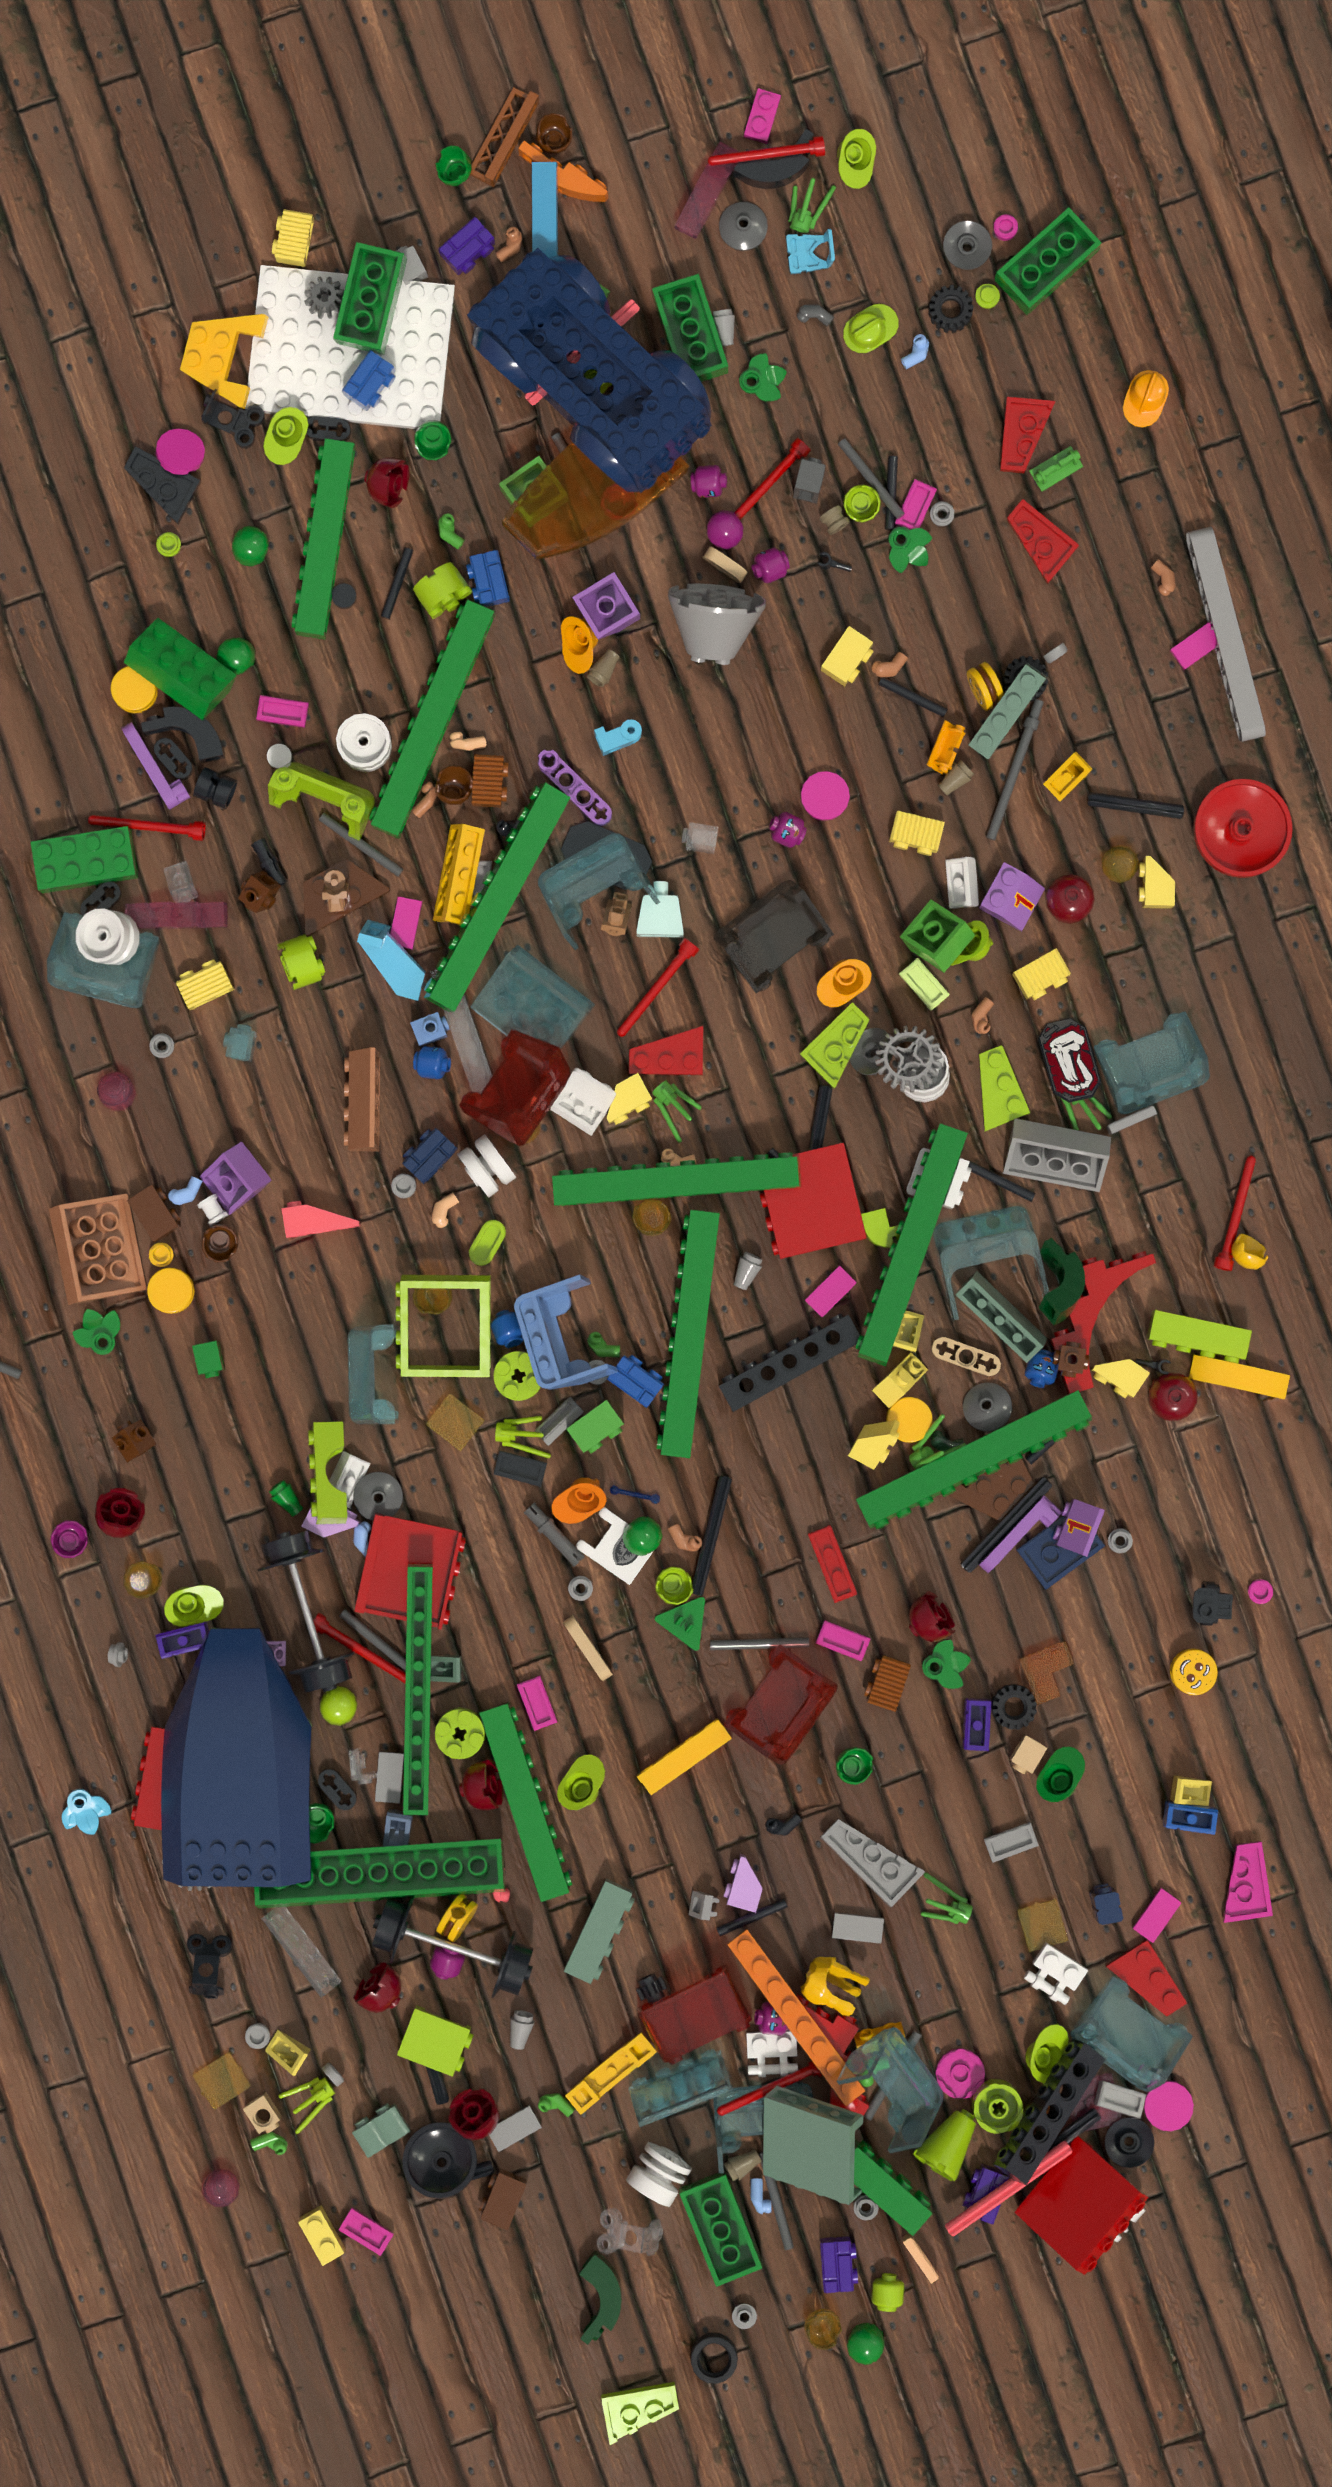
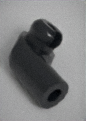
M522 809L519 810L514 820H500L497 823L496 829L500 835L507 837L510 830L517 827L520 821L517 817Z
M793 1812L786 1820L769 1818L765 1823V1827L770 1834L786 1836L803 1820L796 1812Z

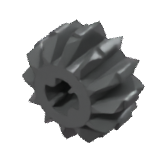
M318 277L319 284L316 285L311 281L309 286L312 290H305L304 294L309 298L304 300L306 306H311L309 309L311 314L318 311V318L322 319L324 313H327L328 318L331 319L332 311L339 314V306L342 303L344 290L340 289L341 284L339 281L332 284L331 277H328L326 282H323L322 277ZM323 294H327L328 301L323 302Z

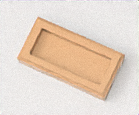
M907 2233L902 2237V2241L932 2284L938 2280V2273L913 2236Z

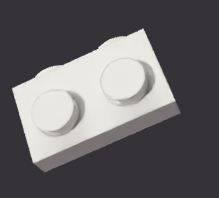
M575 1068L550 1110L592 1136L607 1114L610 1105L616 1097V1093L609 1085L594 1079L587 1071Z
M922 1148L918 1154L906 1189L907 1193L911 1196H914L916 1189L912 1188L916 1175H922L924 1166L920 1165L924 1152L930 1153L929 1149ZM961 1158L958 1160L943 1207L953 1209L955 1204L959 1206L964 1193L960 1191L962 1182L968 1181L972 1168L968 1167L970 1161Z

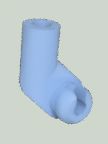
M916 335L913 339L912 353L901 358L905 369L926 359L929 341L925 335Z
M191 1176L186 1188L172 1189L169 1192V1200L175 1205L192 1202L203 1181Z
M363 1521L354 1528L353 1543L366 1557L369 1544L368 1534L371 1532L372 1527L368 1522Z
M751 2179L750 2198L756 2211L760 2214L770 2213L771 2201L763 2200V2179Z

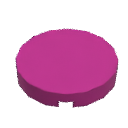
M169 430L162 434L157 441L156 457L161 463L160 465L173 474L185 475L190 471H196L204 461L205 447L203 442L195 433L189 430Z
M829 771L817 772L810 776L804 783L801 791V802L806 812L813 818L822 821L833 820L840 816L847 808L850 799L849 788L845 780L838 774Z
M963 2048L952 2049L943 2054L937 2063L935 2071L938 2085L944 2093L953 2098H970L984 2083L985 2079L984 2065L978 2055L971 2050Z
M1176 2081L1158 2082L1148 2090L1144 2102V2111L1147 2119L1156 2128L1163 2131L1181 2129L1189 2122L1193 2115L1194 2104L1192 2097L1187 2089Z

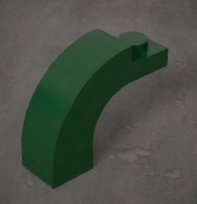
M1053 1238L1044 1241L1038 1255L1055 1274L1059 1287L1044 1295L1039 1309L1055 1326L1065 1320L1075 1309L1084 1290L1085 1272L1075 1252L1066 1255L1063 1248Z
M596 2250L593 2251L579 2271V2275L596 2288L600 2297L598 2311L580 2333V2339L587 2345L591 2340H598L604 2331L602 2326L612 2331L620 2315L622 2301L621 2284L615 2269Z

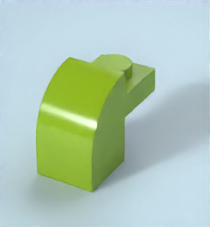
M885 1208L861 1214L866 1237L871 1243L878 1247L891 1248L893 1243L892 1237H896L897 1241L899 1240L900 1235L896 1234L899 1225L889 1226Z

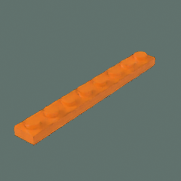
M745 1929L728 1942L727 1946L842 2103L847 2106L864 2093V2088L749 1931Z

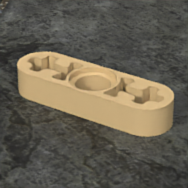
M946 1337L937 1338L932 1343L931 1350L933 1355L943 1361L985 1376H993L1000 1370L1001 1363L999 1358L991 1353ZM945 1341L947 1342L946 1347L954 1350V1345L959 1346L955 1352V1360L950 1359L951 1353L944 1352L943 1355H940L936 1345L942 1344ZM964 1349L970 1350L973 1354V1360L968 1364H964L959 1360V1354ZM977 1353L982 1354L980 1359L983 1361H988L989 1358H992L996 1368L990 1369L989 1372L985 1371L986 1367L978 1364V1369L974 1368L973 1365L977 1361Z
M572 1615L566 1619L563 1624L599 1678L604 1681L612 1676L611 1670L576 1618Z

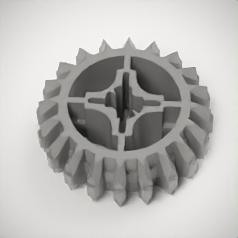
M903 1026V1033H899V1030L895 1028L893 1030L894 1037L888 1033L885 1035L888 1043L884 1041L879 1042V1046L883 1050H876V1056L880 1057L875 1060L876 1066H882L878 1069V1074H886L883 1078L884 1083L892 1080V1089H895L900 1084L901 1092H904L906 1086H909L910 1092L913 1093L915 1091L914 1085H918L919 1089L923 1090V1081L929 1085L933 1083L929 1075L933 1077H938L939 1075L938 1071L934 1068L942 1067V1063L937 1061L942 1058V1053L936 1052L940 1045L939 1043L932 1044L935 1040L933 1035L925 1038L927 1035L925 1029L920 1034H917V1026L912 1028V1032H908V1027ZM903 1042H912L907 1048L897 1046ZM921 1045L929 1054L928 1065L923 1063V1060L918 1057ZM890 1054L894 1055L895 1059L900 1062L896 1073L888 1063ZM913 1054V1062L905 1064L904 1056L908 1057V1055ZM911 1070H917L919 1072L922 1070V1072L918 1075L905 1077L906 1074Z

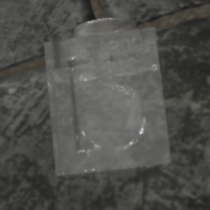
M187 861L163 868L168 888L175 904L186 903L198 897Z
M360 1748L350 1749L351 1781L357 1780L358 1784L373 1783L372 1779L377 1778V1771L364 1773L362 1769L366 1768L365 1753L361 1754Z

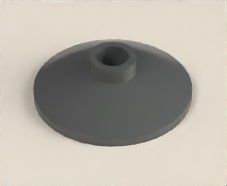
M738 202L732 204L721 215L719 221L720 235L723 241L733 249L739 251L754 249L763 242L767 234L768 224L766 216L758 206L752 203ZM745 220L748 222V226L741 227L739 222Z
M962 221L953 225L947 231L943 242V250L946 258L952 265L963 270H972L980 267L988 260L992 250V240L989 232L981 224L973 221ZM968 244L971 246V250L968 252L964 251L962 246Z
M870 1028L863 1032L850 1057L851 1065L857 1072L863 1075L878 1073V1069L882 1066H876L875 1060L880 1057L874 1056L876 1050H883L879 1046L880 1041L888 1043L885 1038L887 1034L885 1030ZM892 1054L889 1055L888 1063H890L893 1057Z
M981 1383L974 1386L966 1394L963 1402V1413L968 1423L977 1430L994 1431L1004 1426L1009 1420L1012 1413V1401L1007 1391L1001 1386L994 1383ZM986 1401L991 1403V1407L987 1410L982 1408V1404Z
M372 1472L358 1481L354 1489L353 1499L358 1512L365 1518L374 1520L375 1513L387 1516L395 1515L402 1504L403 1493L399 1482L393 1476L384 1472ZM377 1493L383 1495V1499L380 1502L374 1500V1495Z

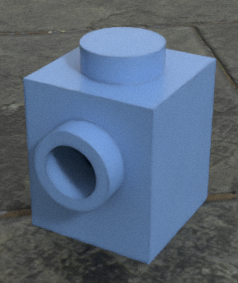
M438 1012L410 1022L420 1047L448 1037L446 1031L450 1030L445 1016L440 1017Z

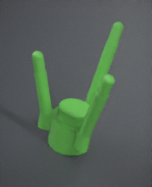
M811 178L802 209L798 208L797 212L798 187L793 186L791 213L788 220L791 223L790 228L801 233H808L809 229L814 230L817 219L836 189L835 185L831 186L813 217H811L812 213L807 208L815 184V178Z
M665 1080L652 1092L656 1097L653 1101L659 1107L677 1142L681 1143L682 1139L663 1104L668 1106L672 1103L688 1121H691L692 1117L678 1103L676 1098L680 1096L698 1110H701L702 1106L679 1090L674 1083L670 1085Z
M1094 1096L1088 1098L1108 1119L1112 1118V1115ZM1061 1098L1065 1104L1073 1130L1079 1131L1071 1104ZM1084 1099L1071 1102L1073 1106L1079 1103L1098 1130L1101 1129V1125Z
M941 1414L932 1424L924 1438L912 1446L914 1452L910 1454L909 1460L915 1469L925 1466L966 1445L963 1443L945 1452L939 1451L937 1453H934L928 1446L923 1447L924 1443L945 1418L944 1414Z
M924 1873L925 1878L953 1897L957 1902L952 1901L951 1905L948 1906L931 1899H926V1903L948 1911V1915L923 1911L921 1916L950 1921L955 1924L959 1922L966 1924L973 1909L972 1905L967 1904L968 1899L959 1896L930 1874Z

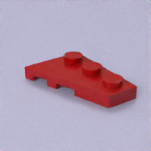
M1017 397L1006 398L1000 471L1025 473L1055 401Z
M1024 499L1020 501L1006 519L1047 584L1079 547V544Z
M703 1026L629 1049V1074L703 1075Z
M1147 1939L1105 1965L1166 2017L1187 2004Z

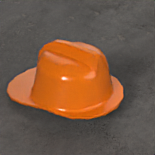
M581 1477L573 1481L568 1489L560 1493L553 1500L552 1513L555 1518L564 1523L574 1524L600 1511L605 1506L607 1499L606 1494L599 1486V1480L597 1478Z

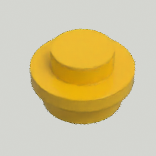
M156 1243L149 1251V1259L157 1267L168 1266L174 1257L172 1248L166 1243Z

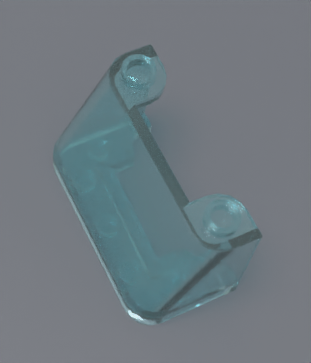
M64 912L47 958L48 982L61 990L130 1008H140L146 995L156 958L159 937L149 932L140 933L136 953L129 961L121 965L93 962L83 956L76 943V929L83 916L77 913L70 914Z
M1186 1011L1169 1015L1163 1024L1164 1030L1125 1045L1118 1046L1116 1041L1107 1039L1094 1046L1095 1055L1120 1114L1134 1112L1199 1087L1208 1081L1210 1077L1208 1057Z
M397 1325L354 1327L348 1334L349 1415L356 1424H399V1411H395L393 1404L386 1399L375 1400L374 1351L385 1350L391 1346L394 1338H396Z
M1113 1976L1098 1993L1070 2034L1073 2039L1085 2042L1103 2056L1105 2064L1137 2088L1151 2092L1165 2084L1193 2036L1187 2032L1186 2027L1179 2023L1164 2025L1127 1996L1130 1991L1127 1988V1983Z

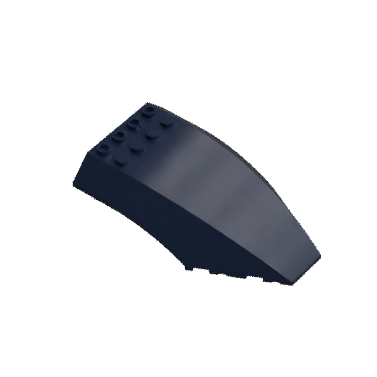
M261 1628L210 1629L165 1725L161 1784L163 1880L180 1886L283 1887L311 1881L310 1750L312 1724L300 1706L301 1703L298 1697L294 1695L292 1686L274 1657L275 1654L272 1648L268 1646Z

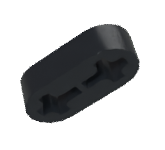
M312 416L307 419L308 429L306 435L311 440L325 442L326 438L346 442L351 436V428L348 422L343 419ZM314 423H318L320 428H326V430H318L317 434H313L309 427H313ZM342 425L346 433L343 432L341 437H338L335 431L329 430L338 429V426Z
M162 738L156 742L154 752L158 759L175 778L180 780L188 779L193 773V765L177 745L168 738ZM163 744L165 746H172L169 749L174 755L171 759L165 753L160 755L162 752L160 747ZM178 760L182 765L187 763L188 765L185 767L187 772L185 774L182 772L177 774L178 768L173 762Z
M110 881L101 884L81 904L82 916L89 911L87 908L89 904L95 906L98 902L101 904L96 909L110 910L121 899L122 892L120 887ZM107 887L109 889H116L114 891L116 896L113 899L107 897L104 901L101 900L106 895L104 890Z
M330 1768L322 1771L318 1778V1784L325 1794L339 1809L349 1810L353 1808L357 1802V1794L335 1769ZM325 1774L328 1776L333 1774L336 1777L334 1783L337 1785V1789L331 1784L326 1786L323 1783L325 1781ZM338 1790H341L345 1795L351 1794L350 1805L347 1803L342 1805L340 1803L342 1797L337 1792Z

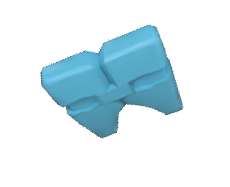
M827 229L824 235L803 234L798 236L797 234H790L785 238L787 253L790 255L788 257L790 274L827 269L831 267L835 260L831 229ZM828 242L829 255L827 260L824 261L818 258L813 251L821 243Z

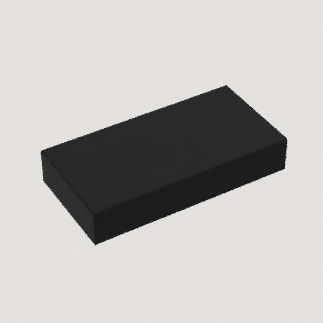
M499 1451L494 1475L541 1487L547 1463Z

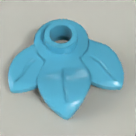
M75 1789L67 1797L68 1806L62 1812V1822L66 1829H71L77 1825L82 1832L94 1835L98 1829V1817L111 1814V1808L103 1797L91 1796L84 1789ZM77 1799H82L84 1803L82 1805H77L75 1801Z

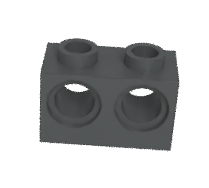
M810 457L807 460H801L793 498L817 504L826 465L821 464V460Z

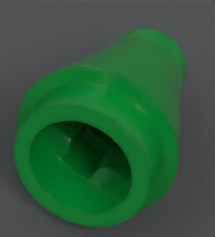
M284 1479L269 1490L271 1499L287 1511L291 1517L303 1509L291 1484L286 1483Z

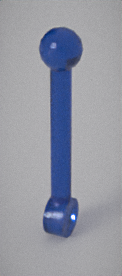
M616 1485L610 1487L612 1495L623 1494L651 1500L654 1504L660 1501L658 1494L647 1495L619 1489Z

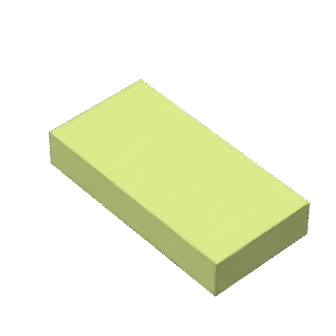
M918 958L899 973L900 977L930 1011L950 995Z

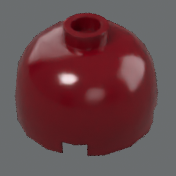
M394 457L378 459L366 471L364 477L369 496L375 502L390 508H395L402 502L403 498L399 497L403 488L407 491L409 483V466L404 464L405 460Z
M1074 874L1062 875L1055 879L1047 889L1045 896L1046 908L1059 922L1067 924L1078 923L1086 918L1093 909L1095 901L1094 890L1090 883L1081 876Z
M1169 1372L1159 1376L1152 1382L1148 1391V1402L1151 1409L1158 1417L1166 1421H1179L1187 1418L1197 1405L1198 1392L1195 1384L1181 1373Z
M113 1488L108 1493H102L95 1506V1521L98 1527L106 1535L113 1538H124L135 1533L139 1529L145 1515L144 1503H141L135 1492L126 1488Z
M930 1591L918 1597L910 1607L909 1619L911 1623L909 1628L916 1637L920 1636L929 1642H938L955 1633L956 1630H952L955 1627V1622L946 1605L942 1602L939 1606L934 1600L938 1596Z
M489 1759L472 1764L466 1769L462 1777V1783L459 1784L461 1796L465 1797L466 1801L476 1809L499 1808L498 1805L503 1803V1784L501 1780H497L495 1773L498 1772L494 1761Z
M382 1962L370 1970V1973L374 1975L366 1982L362 1979L353 1996V1999L359 2006L374 2013L383 2012L388 2008L393 2009L401 1999L399 1995L402 1983L399 1974L386 1962Z
M466 2089L459 2093L450 2105L449 2121L454 2130L465 2139L478 2140L487 2137L495 2130L500 2118L497 2103L492 2095L484 2089L473 2091L472 2089Z

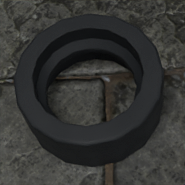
M708 2333L695 2341L691 2349V2365L693 2372L699 2379L707 2383L718 2384L726 2381L733 2375L737 2367L738 2355L735 2345L729 2337L721 2333ZM712 2343L723 2346L729 2355L727 2366L717 2373L706 2371L701 2366L699 2360L702 2349Z

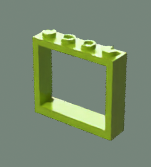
M402 1275L400 1283L396 1282V1297H400V1306H396V1321H400V1330H396V1345H401V1354H396V1369H401V1376L490 1377L491 1276ZM408 1288L480 1289V1366L409 1365Z

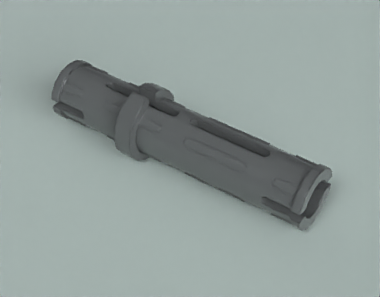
M535 1502L523 1512L539 1528L537 1531L540 1534L543 1533L573 1567L585 1557L553 1523L552 1517L548 1518Z

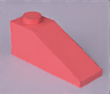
M301 1201L287 1203V1208H281L286 1238L361 1227L360 1221L309 1205H302Z

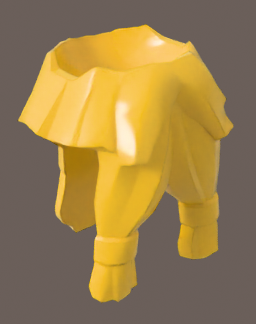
M817 1957L810 1963L809 1971L806 1974V1982L800 1987L801 1993L811 2003L826 2005L832 2009L834 2008L842 2015L850 2016L856 2008L850 2002L832 1995L827 1988L826 1981L858 1997L862 1992L861 1989L852 1986L844 1978L854 1980L863 1986H867L870 1980L868 1977L862 1976L855 1971L853 1972L847 1966L836 1962V1957Z

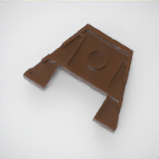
M994 1431L985 1432L984 1435L986 1436ZM1021 1459L1013 1464L1006 1462L1000 1465L1001 1469L993 1474L987 1475L985 1472L977 1476L978 1481L968 1485L966 1488L962 1484L955 1487L956 1491L948 1496L1000 1521L1034 1485V1482Z

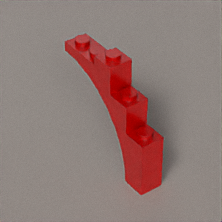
M1146 1251L1132 1255L1133 1260L1125 1263L1123 1259L1109 1262L1110 1268L1107 1269L1104 1260L1097 1261L1096 1257L1082 1261L1085 1272L1084 1289L1087 1296L1083 1297L1081 1295L1075 1309L1068 1316L1072 1332H1069L1068 1328L1054 1332L1055 1337L1050 1339L1053 1352L1055 1349H1059V1345L1066 1346V1341L1081 1343V1348L1086 1349V1355H1089L1092 1329L1099 1311L1106 1300L1124 1280L1137 1271L1155 1264L1154 1254L1147 1255ZM1070 1355L1068 1362L1070 1364L1076 1363V1356ZM1089 1364L1088 1369H1083L1082 1374L1076 1373V1378L1062 1376L1068 1395L1077 1390L1081 1392L1094 1387Z
M797 1994L798 2000L857 2079L864 2069L863 2063L860 2062L862 2058L852 2051H849L848 2054L845 2052L859 2030L858 2025L855 2023L857 2019L851 2015L845 2016L837 2012L831 2020L829 2019L831 2015L820 2007L815 2010L808 2005L810 2001ZM830 2088L829 2104L862 2114L863 2116L869 2108V2103L866 2101L867 2096L863 2093L845 2106L833 2089Z

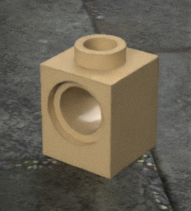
M1023 1734L1009 1758L1013 1762L1012 1767L1022 1774H1025L1026 1771L1033 1773L1047 1747Z
M267 2092L262 2093L243 2108L259 2134L263 2131H266L268 2134L279 2126L278 2121H280L282 2115ZM266 2109L270 2113V2119L266 2121L261 2120L257 2115V2111Z

